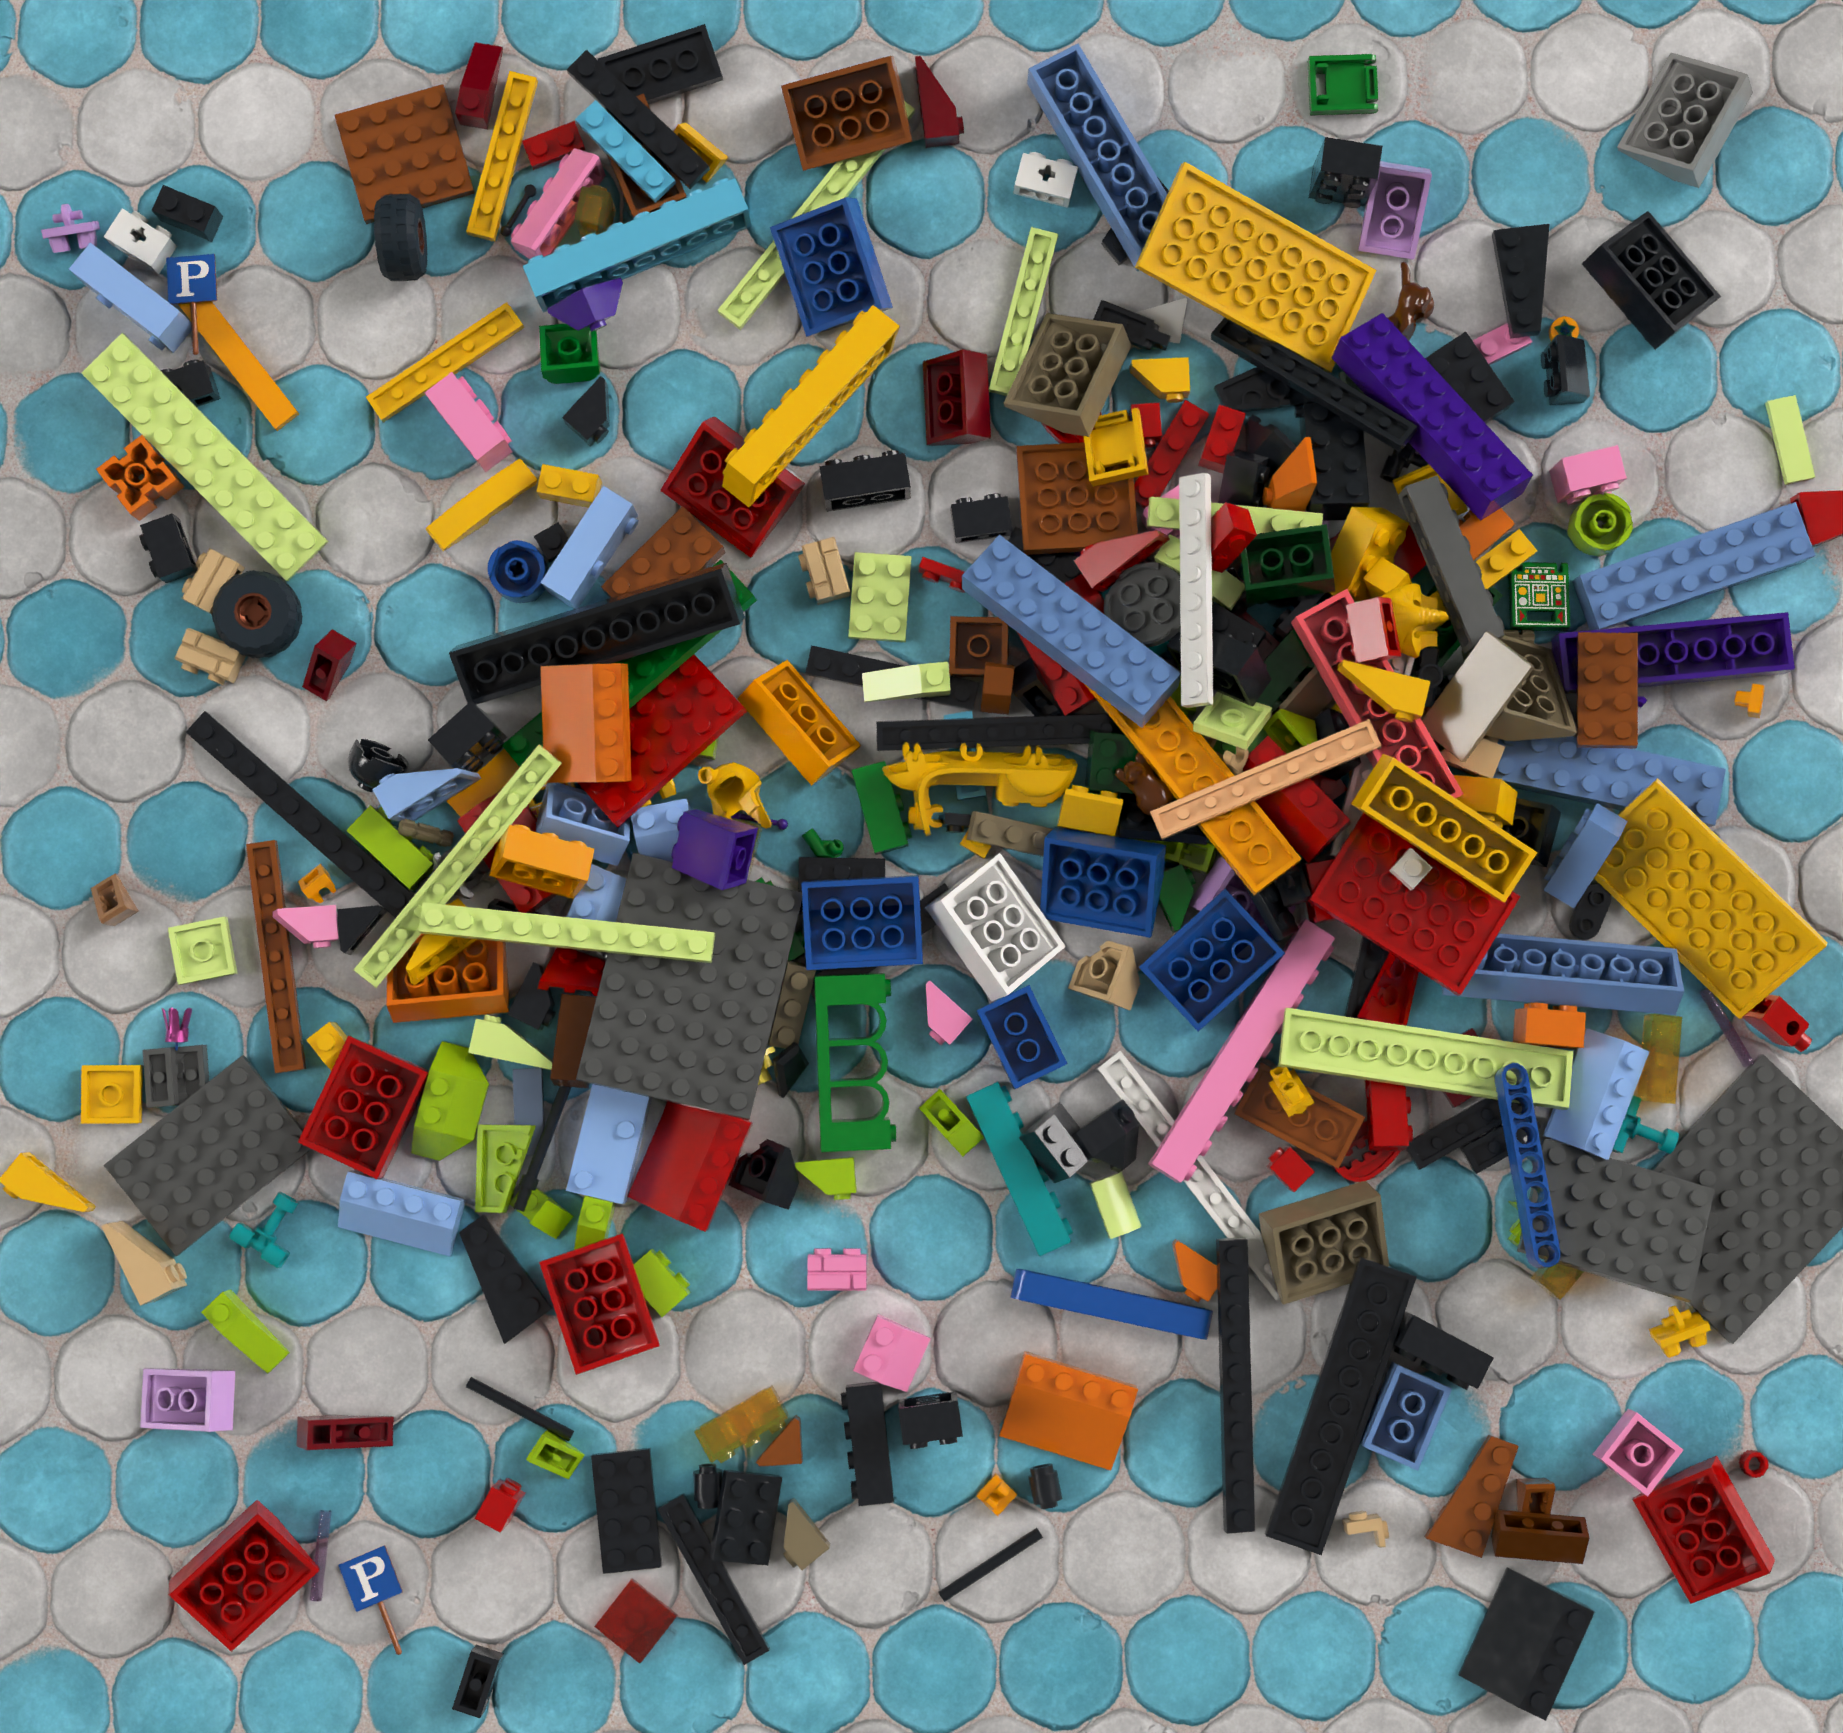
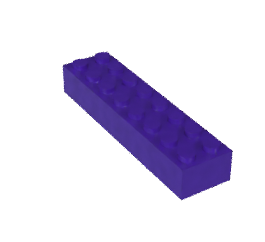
M1383 313L1340 337L1332 359L1366 396L1417 425V432L1409 443L1480 521L1523 494L1533 474Z
M1788 612L1558 633L1551 638L1552 652L1565 694L1577 693L1578 632L1638 633V688L1782 675L1795 669Z

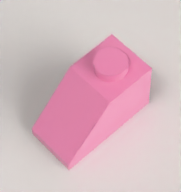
M336 905L282 908L272 912L273 918L304 944L313 943V948L331 947V942L339 940Z
M930 980L926 984L928 1027L932 1029L929 1035L941 1046L944 1042L950 1045L973 1019Z

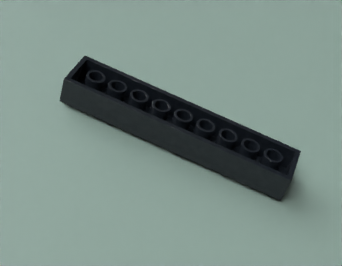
M722 563L457 645L449 652L467 704L472 700L477 705L541 685L540 666L611 664L739 625L745 616L727 563Z

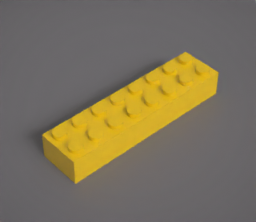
M874 305L867 312L861 311L852 323L854 326L848 332L843 330L835 340L836 345L831 351L826 349L817 360L818 365L813 370L807 369L799 379L800 384L796 389L790 388L781 398L780 402L782 404L776 410L771 408L764 416L763 424L758 430L755 428L751 429L744 438L745 444L739 450L734 448L725 459L727 465L723 470L724 479L722 487L747 507H750L892 352L900 326Z

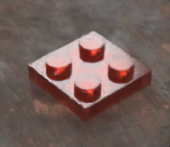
M632 1578L594 1627L638 1663H641L678 1614Z

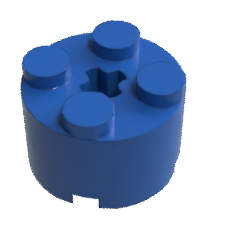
M514 540L494 550L488 562V574L492 585L502 597L514 603H528L536 601L546 590L540 582L548 572L549 567L535 546L525 541ZM522 567L525 571L524 574H519L516 577L513 573L514 570L519 571Z

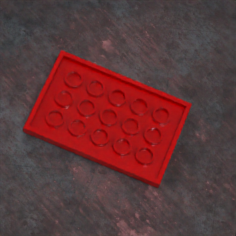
M694 654L629 709L631 781L577 783L608 818L619 827L742 717L747 710Z
M1362 813L1308 901L1447 990L1460 996L1521 896L1512 891L1505 903L1491 897L1379 822ZM1409 848H1412L1432 867L1427 875L1411 891L1389 871Z

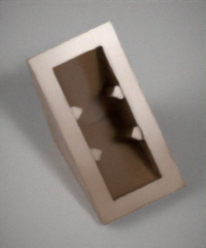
M116 873L91 887L98 917L102 924L116 926L139 912Z

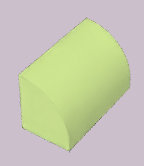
M1122 1171L1089 1183L1110 1239L1141 1227Z

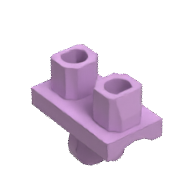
M62 204L61 213L52 215L54 223L63 222L65 226L41 230L43 239H49L53 253L71 250L67 236L69 234H77L80 249L86 248L89 243L97 246L95 230L100 229L98 221L75 224L74 220L83 219L82 211H72L69 204Z

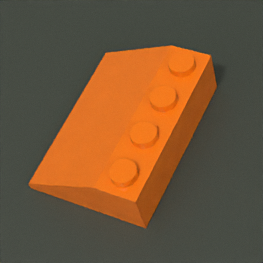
M628 664L540 666L543 748L562 762L546 783L631 781Z
M421 933L387 975L386 1006L393 1023L509 1012V983L505 942L477 939L414 986L410 982L405 967L424 935Z
M1024 1351L999 1436L1111 1471L1131 1416L1138 1388L1136 1385Z

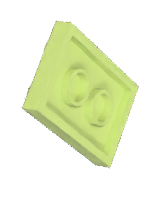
M854 553L849 639L906 642L912 556Z

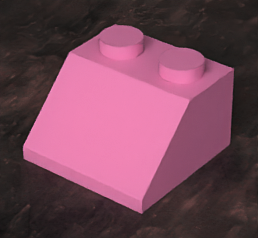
M878 1314L853 1371L881 1384L907 1392L931 1338Z

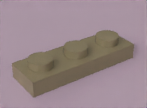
M972 811L966 840L1043 857L1045 837L1053 829Z
M787 961L769 1036V1046L786 1049L793 1042L799 1044L816 970H806V964Z

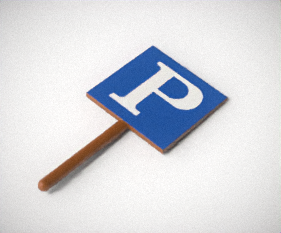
M215 254L166 258L168 302L171 305L190 303L192 347L194 355L199 353L196 303L217 301Z
M384 1545L338 1566L355 1611L358 1612L378 1604L396 1654L401 1655L402 1650L383 1601L403 1591Z

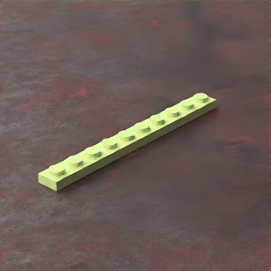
M905 102L909 121L915 113V108ZM886 149L836 162L792 218L848 197ZM774 240L718 309V313L739 330L744 327L785 275Z
M540 744L535 748L354 968L356 973L375 988L379 986L421 935L418 930L422 903L445 905L501 838L508 826L515 821L562 764L561 761Z
M424 902L422 903L418 930L422 934L712 963L715 933L707 931Z

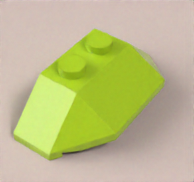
M444 1041L441 1042L430 1067L415 1120L411 1154L440 1161L474 1140L489 1082L474 1054L468 1053L469 1048Z

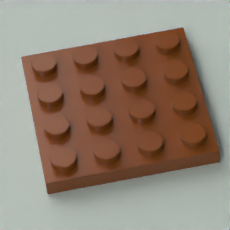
M443 84L335 114L366 224L374 222L376 201L384 195L411 194L420 200L422 208L475 194Z
M1084 442L1016 447L1024 554L1081 552L1091 544L1138 534L1134 478L1093 487L1089 482ZM1129 462L1106 467L1105 472L1130 467Z

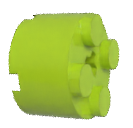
M1604 493L1590 496L1572 512L1568 522V537L1576 548L1585 554L1596 557L1609 554L1629 538L1633 529L1631 510L1628 504L1617 495ZM1599 520L1603 522L1602 529L1597 526Z

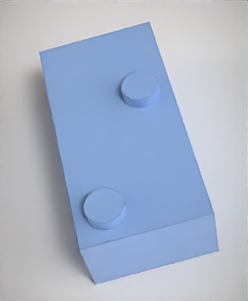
M92 243L88 244L69 268L85 286L97 294L96 299L109 309L113 306L151 335L148 340L161 351L166 347L174 353L192 331L191 322L177 308Z
M605 486L601 488L540 582L549 594L573 609L579 608L625 535H631L637 527L639 520L636 518L638 514L633 504Z
M592 1084L566 1191L619 1204L627 1202L652 1101L651 1097Z

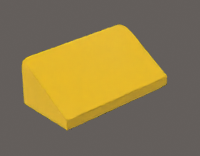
M678 124L673 132L709 165L710 170L702 177L706 183L709 182L726 162L728 156L689 124Z

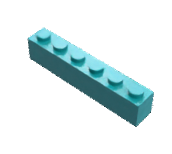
M995 1082L967 1095V1101L1039 1257L1070 1243L1069 1235L1073 1234L1067 1218L1061 1220L1057 1208H1060L1061 1205L1055 1192L1049 1193L1044 1182L1049 1180L1048 1176L1040 1165L1036 1166L1032 1154L1019 1138L1022 1135L1020 1129L1024 1127L1018 1111L1012 1113L1008 1105L1012 1098L1006 1085L1000 1087L999 1083Z

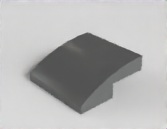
M207 1045L178 1047L177 1051L175 1047L143 1050L147 1108L180 1105L209 1082Z

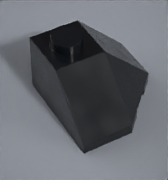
M1252 414L1245 424L1246 452L1269 457L1268 467H1270V476L1267 481L1268 483L1297 446L1276 426L1272 424L1262 426L1259 424L1261 419Z
M1122 1099L1097 1115L1072 1136L1089 1160L1095 1163L1103 1161L1110 1165L1111 1170L1119 1173L1136 1160L1139 1121L1135 1117L1133 1110Z
M767 1139L759 1144L760 1148L752 1154L746 1153L739 1158L729 1186L761 1201L789 1210L799 1185L791 1150L789 1147Z

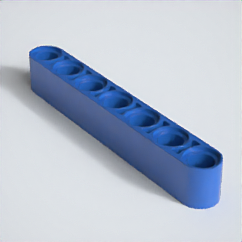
M1512 1063L1500 1068L1496 1072L1495 1087L1526 1257L1533 1267L1547 1268L1559 1262L1560 1246L1528 1073L1522 1065ZM1507 1071H1512L1516 1075L1517 1082L1515 1085L1507 1082ZM1512 1100L1520 1102L1522 1106L1520 1115L1512 1111ZM1518 1129L1524 1130L1527 1134L1525 1144L1517 1140L1516 1133ZM1524 1158L1532 1162L1533 1169L1531 1173L1525 1172L1522 1168ZM1530 1187L1534 1188L1538 1193V1199L1535 1203L1531 1202L1527 1197V1191ZM1535 1217L1540 1218L1543 1222V1230L1540 1233L1532 1225ZM1541 1246L1545 1247L1549 1253V1258L1546 1262L1541 1261L1538 1257V1250Z
M1016 1269L1010 1296L1021 1301L1203 1340L1208 1339L1213 1314L1212 1310L1024 1269Z

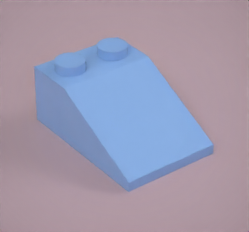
M460 768L401 774L392 773L383 777L379 781L380 785L372 790L388 819L396 821L409 819L415 821L477 782L481 777L478 773Z
M687 798L640 807L631 815L638 854L673 862L671 853L673 846L678 840L679 831L677 825L679 818L683 815L684 811L691 810Z
M591 864L588 881L575 896L566 917L616 922L626 878Z

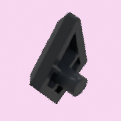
M793 1042L773 1059L778 1095L782 1098L787 1095L809 1065L796 1042Z

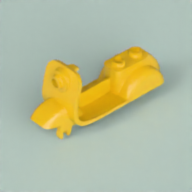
M906 742L902 746L904 762L884 766L882 770L891 783L899 788L913 791L915 803L914 807H909L908 823L913 824L914 830H923L925 836H930L929 825L934 828L942 827L941 820L931 818L933 813L943 812L942 805L930 804L929 788L933 785L996 786L995 797L999 802H1002V805L1014 807L1018 806L1019 803H1030L1034 807H1046L1048 803H1053L1060 798L1065 789L1069 788L1075 777L1078 764L1076 760L1066 758L1062 754L1042 753L1039 745L1036 746L1035 753H1031L1030 745L1025 747L1023 753L983 752L980 743H977L975 752L967 751L966 743H962L960 751H940L923 754L919 743H915L914 751L912 752L909 751L910 747Z

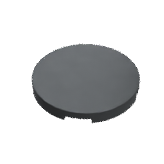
M1144 562L1127 568L1119 575V578L1105 596L1104 615L1147 648L1167 642L1181 630L1180 575L1173 569L1157 562Z

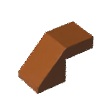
M986 662L980 712L1009 715L1015 665Z

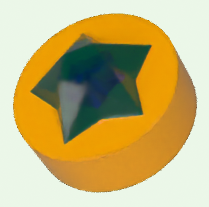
M1567 316L1557 318L1549 328L1550 340L1552 341L1556 335L1577 338L1579 335L1577 322Z

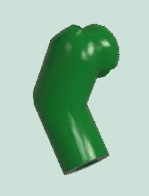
M813 828L802 835V838L817 857L837 858L844 850V845L840 840H821Z

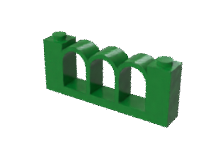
M884 973L815 975L821 1152L891 1149V1142H896V1124H890L889 1117H885L888 1113L890 1102L886 1090L878 1082L887 1071L888 1059L882 1046L876 1042V1040L881 1038L886 1028L885 1012L879 1004L886 1003V997L891 996V980L885 979ZM864 1004L870 1005L878 1012L879 1024L871 1035L856 1038L829 1039L828 1006ZM867 1045L879 1052L881 1059L880 1067L873 1075L865 1078L830 1079L829 1047ZM869 1086L880 1092L882 1105L874 1116L832 1120L831 1087Z

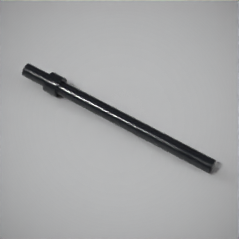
M559 1086L526 1175L523 1174L519 1186L521 1188L513 1207L516 1210L525 1211L532 1190L535 1191L537 1188L539 1171L571 1087Z

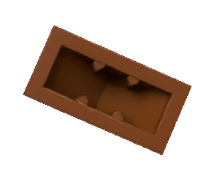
M795 1415L756 1461L759 1466L802 1464L801 1418Z
M1546 1478L1516 1479L1517 1510L1519 1512L1551 1514L1556 1489L1555 1484Z

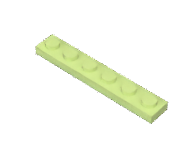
M1034 227L1030 229L989 392L1007 396L1028 353L1058 239L1057 233Z
M1150 497L1147 527L1180 530L1179 499ZM1211 502V518L1223 506L1222 503ZM1236 505L1249 510L1256 534L1322 525L1323 513Z

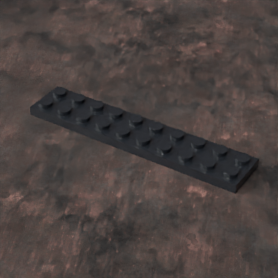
M1359 1256L1265 1531L1267 1537L1322 1556L1417 1278L1415 1275Z

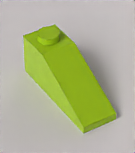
M231 1289L220 1293L201 1312L226 1339L267 1374L290 1353Z

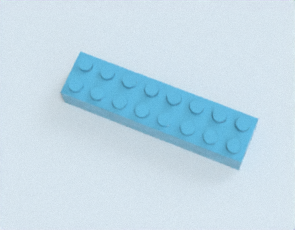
M721 179L715 182L712 188L704 191L701 189L692 191L683 200L678 202L675 200L668 201L654 212H641L634 216V220L625 224L622 222L612 224L603 233L598 235L596 233L588 234L581 238L579 243L571 246L565 244L557 247L554 253L545 257L538 255L529 259L528 264L523 265V268L542 312H546L547 308L582 288L620 277L622 280L751 227L749 210L736 179Z

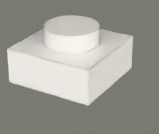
M1409 848L1389 871L1411 891L1427 875L1432 867L1412 848Z

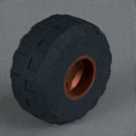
M411 194L384 195L376 201L374 208L375 247L380 271L390 281L418 280L425 275L427 267V235L420 200Z
M246 571L231 577L219 589L213 602L212 619L219 637L231 649L233 648L241 655L251 658H269L285 651L294 639L297 638L303 616L300 600L289 584L265 571Z

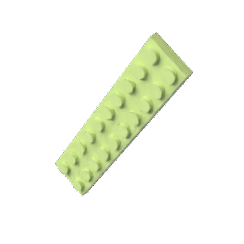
M121 333L81 372L286 581H289L329 542L124 333Z
M1285 1008L1278 1067L1498 1100L1495 1087L1496 1072L1506 1065L1518 1063L1528 1073L1534 1106L1567 1110L1570 1104L1573 1051ZM1507 1071V1082L1515 1085L1517 1082L1516 1075L1512 1071ZM1512 1100V1102L1520 1103L1517 1100Z

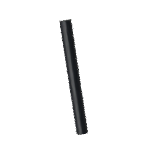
M473 1377L469 1379L466 1388L567 1441H570L574 1430Z
M1035 1528L940 1590L939 1595L946 1602L1042 1539V1534L1038 1528Z

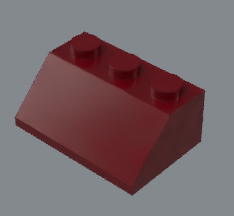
M962 349L923 361L926 445L972 444L991 439L987 354Z

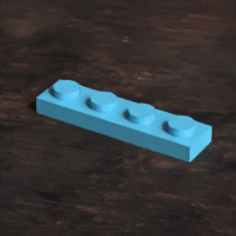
M596 100L575 119L576 123L655 203L676 184L675 179Z

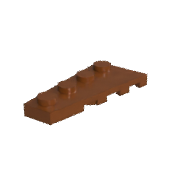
M1488 1435L1470 1463L1465 1476L1458 1482L1446 1506H1443L1438 1514L1439 1517L1424 1537L1482 1558L1519 1446Z

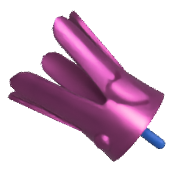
M172 1007L169 1008L168 1026L164 1008H162L166 1026L165 1042H175V1050L177 1051L178 1042H188V1026L192 1009L187 1008L185 1010L180 1027L178 1010Z

